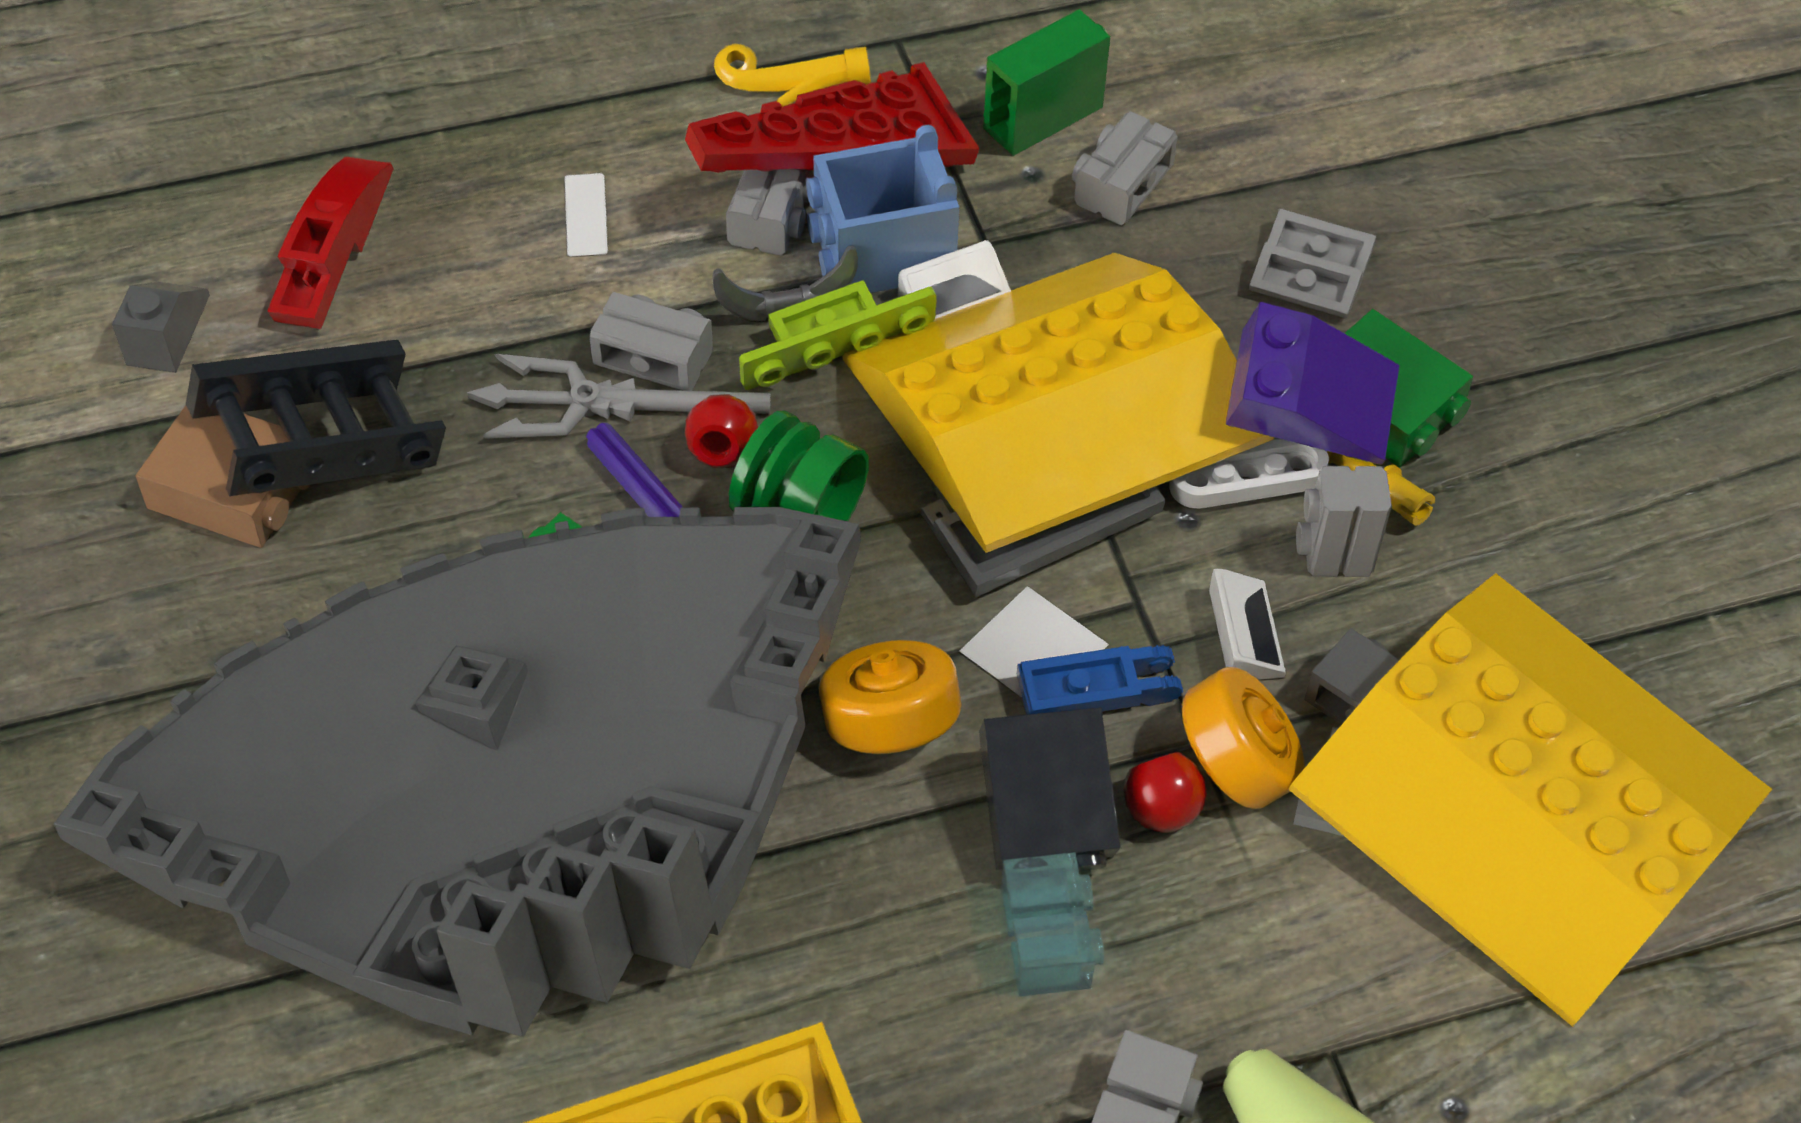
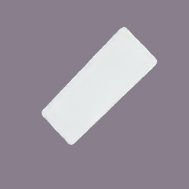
M596 173L565 176L568 256L606 254L608 252L604 175Z

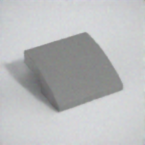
M1279 209L1268 242L1264 243L1249 285V290L1347 318L1373 252L1376 236Z

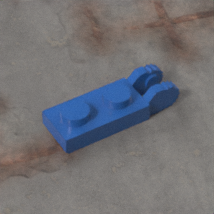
M1164 645L1135 649L1123 646L1023 661L1017 664L1016 674L1026 715L1102 707V711L1140 706V703L1152 706L1169 701L1172 702V700L1182 696L1181 693H1184L1181 680L1177 676L1165 675L1164 677L1137 678V675L1143 676L1154 672H1164V670L1173 666L1175 660L1172 648Z

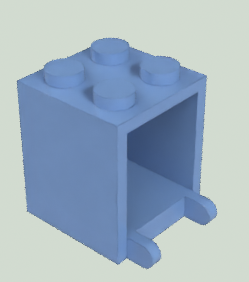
M924 125L916 131V138L813 156L814 177L806 179L809 203L811 208L814 209V213L807 214V225L812 243H820L822 250H819V262L823 276L836 266L842 258L845 249L852 245L856 248L858 268L851 284L864 280L870 293L898 288V274L903 269L957 251L959 227L957 186L954 178L947 175L938 151V135L933 126Z

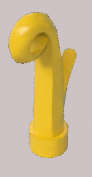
M731 44L720 50L714 60L716 75L724 84L735 89L765 92L788 91L777 99L782 106L796 102L797 95L852 80L864 84L871 83L866 47L844 49V54L756 69L757 59L752 49L742 44ZM737 60L745 62L739 69L730 66V64Z

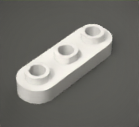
M1276 439L1170 480L1169 489L1177 502L1186 507L1196 509L1305 492L1306 489H1315L1319 471L1322 470L1323 466H1328L1329 456L1326 450L1283 439ZM1241 477H1250L1252 479L1244 480Z

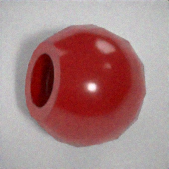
M730 394L708 396L691 409L685 420V435L688 449L698 461L713 468H733L736 466L747 442L758 428L756 415L745 401Z
M1179 752L1132 767L1127 773L1123 788L1125 804L1133 818L1145 828L1161 833L1180 831L1193 823L1203 810L1207 794L1205 779L1198 766Z

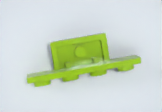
M864 280L770 313L768 314L769 327L777 342L744 353L739 357L740 381L745 390L758 386L769 387L777 384L788 375L808 368L818 369L824 367L833 359L843 356L845 352L854 349L860 352L875 347L882 339L899 333L912 334L923 330L929 323L935 321L937 295L933 288L929 286L876 305Z

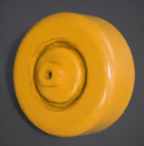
M892 640L855 649L833 662L824 672L819 683L820 702L828 734L843 747L862 753H897L930 743L942 736L954 725L959 717L962 706L957 671L953 660L942 649L920 641Z
M1225 667L1186 692L1182 702V719L1188 740L1207 774L1228 797L1244 807L1261 809L1291 792L1289 790L1290 785L1305 768L1303 750L1295 729L1283 708L1258 679L1240 668Z

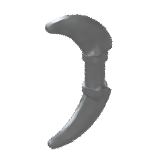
M850 245L845 249L842 258L836 266L810 286L805 284L800 285L797 289L774 293L765 291L761 294L739 287L728 279L722 269L717 268L713 271L712 275L713 289L718 301L730 313L751 321H765L770 313L850 285L858 268V256L856 248Z

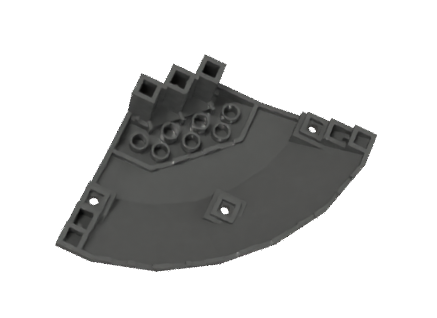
M735 507L734 515L731 517H701L700 508H681L679 517H646L644 508H630L600 514L602 524L570 530L568 521L555 523L556 533L524 539L522 530L488 536L479 540L482 548L480 550L449 561L445 554L441 553L400 568L402 578L369 590L364 581L355 584L325 600L327 611L301 625L294 617L283 623L286 631L285 634L259 648L252 640L219 659L213 664L217 674L193 694L183 689L171 699L170 703L173 711L154 727L148 730L140 725L104 755L55 821L54 826L61 840L181 908H184L188 902L233 914L245 944L421 1021L469 1035L474 1034L478 1025H483L524 1037L551 987L608 1003L633 954L690 969L708 934L719 935L744 886L805 729L801 693L818 661L825 662L861 542L859 524L782 507ZM225 881L222 887L218 886L219 883Z

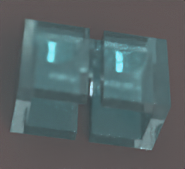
M1065 853L1003 860L1001 895L1008 936H1015L1016 942H1011L1010 948L1019 997L1091 989L1095 965H1103L1104 962L1103 942L1100 929L1089 928L1086 911L1093 910L1092 884L1088 874L1079 875L1076 854Z

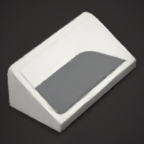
M988 240L903 269L898 274V297L929 286L933 288L937 295L935 319L1011 291L996 252Z
M1213 569L1209 592L1226 667L1240 668L1258 680L1284 678L1286 672L1265 582L1229 570Z

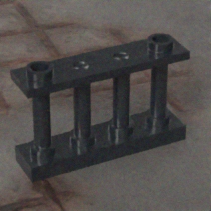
M399 340L192 364L186 398V406L192 419L220 415L236 448L232 453L226 485L229 497L436 466L446 426L442 420L414 424L397 392L406 356ZM375 395L391 427L364 431L347 398ZM324 402L340 435L312 438L296 405ZM272 408L289 442L259 446L243 412Z

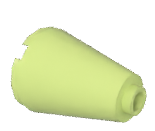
M1270 1050L1245 1051L1235 1057L1227 1067V1077L1223 1084V1091L1239 1123H1375Z

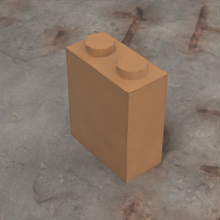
M186 405L135 475L147 509L260 548L264 546L274 530L277 531L283 526L290 505L300 490H305L309 485L229 497L226 485L232 453L236 448L220 415L192 419ZM244 414L259 446L289 442L281 426Z

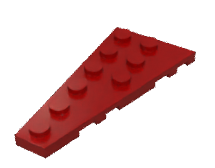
M925 62L912 65L909 73L899 76L893 70L879 73L877 82L864 84L852 80L799 94L794 104L782 106L777 100L762 104L761 111L756 114L747 116L744 113L734 111L692 122L688 125L685 141L700 170L717 173L733 170H814L813 156L916 138V131L924 125H931L936 130L938 135V151L944 167L974 165L979 152L978 145Z

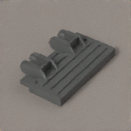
M936 485L935 494L938 497V501L922 507L921 515L974 596L977 597L1162 512L1165 499L1155 486L988 553H985Z

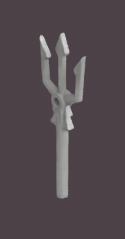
M495 354V357L523 376L531 370L567 374L571 390H507L501 383L467 392L469 399L496 409L501 408L507 403L570 405L561 422L522 424L516 417L486 432L483 435L484 439L568 435L583 417H591L596 414L608 419L611 413L631 422L635 410L690 412L697 403L710 395L730 394L745 401L755 414H770L771 393L635 389L634 378L615 385H611L610 379L596 384L591 380H586L575 361Z

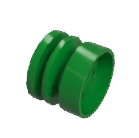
M786 410L775 411L764 419L755 430L739 457L729 488V507L733 512L735 507H782L848 522L858 505L865 487L869 471V456L865 449L834 434L825 435L820 439V431L816 425L810 422H801L796 415Z

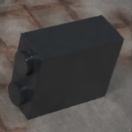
M1102 707L984 719L979 730L996 870L1011 869L1012 877L1023 878L1046 874L1048 872L1047 865L1070 863L1071 871H1090L1106 867V859L1113 858L1120 850L1121 845Z

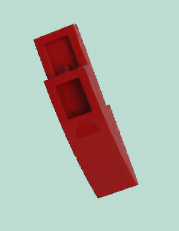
M345 156L332 166L311 191L295 217L277 256L283 264L284 270L267 310L274 322L322 329L351 251L362 253L394 169L391 163Z

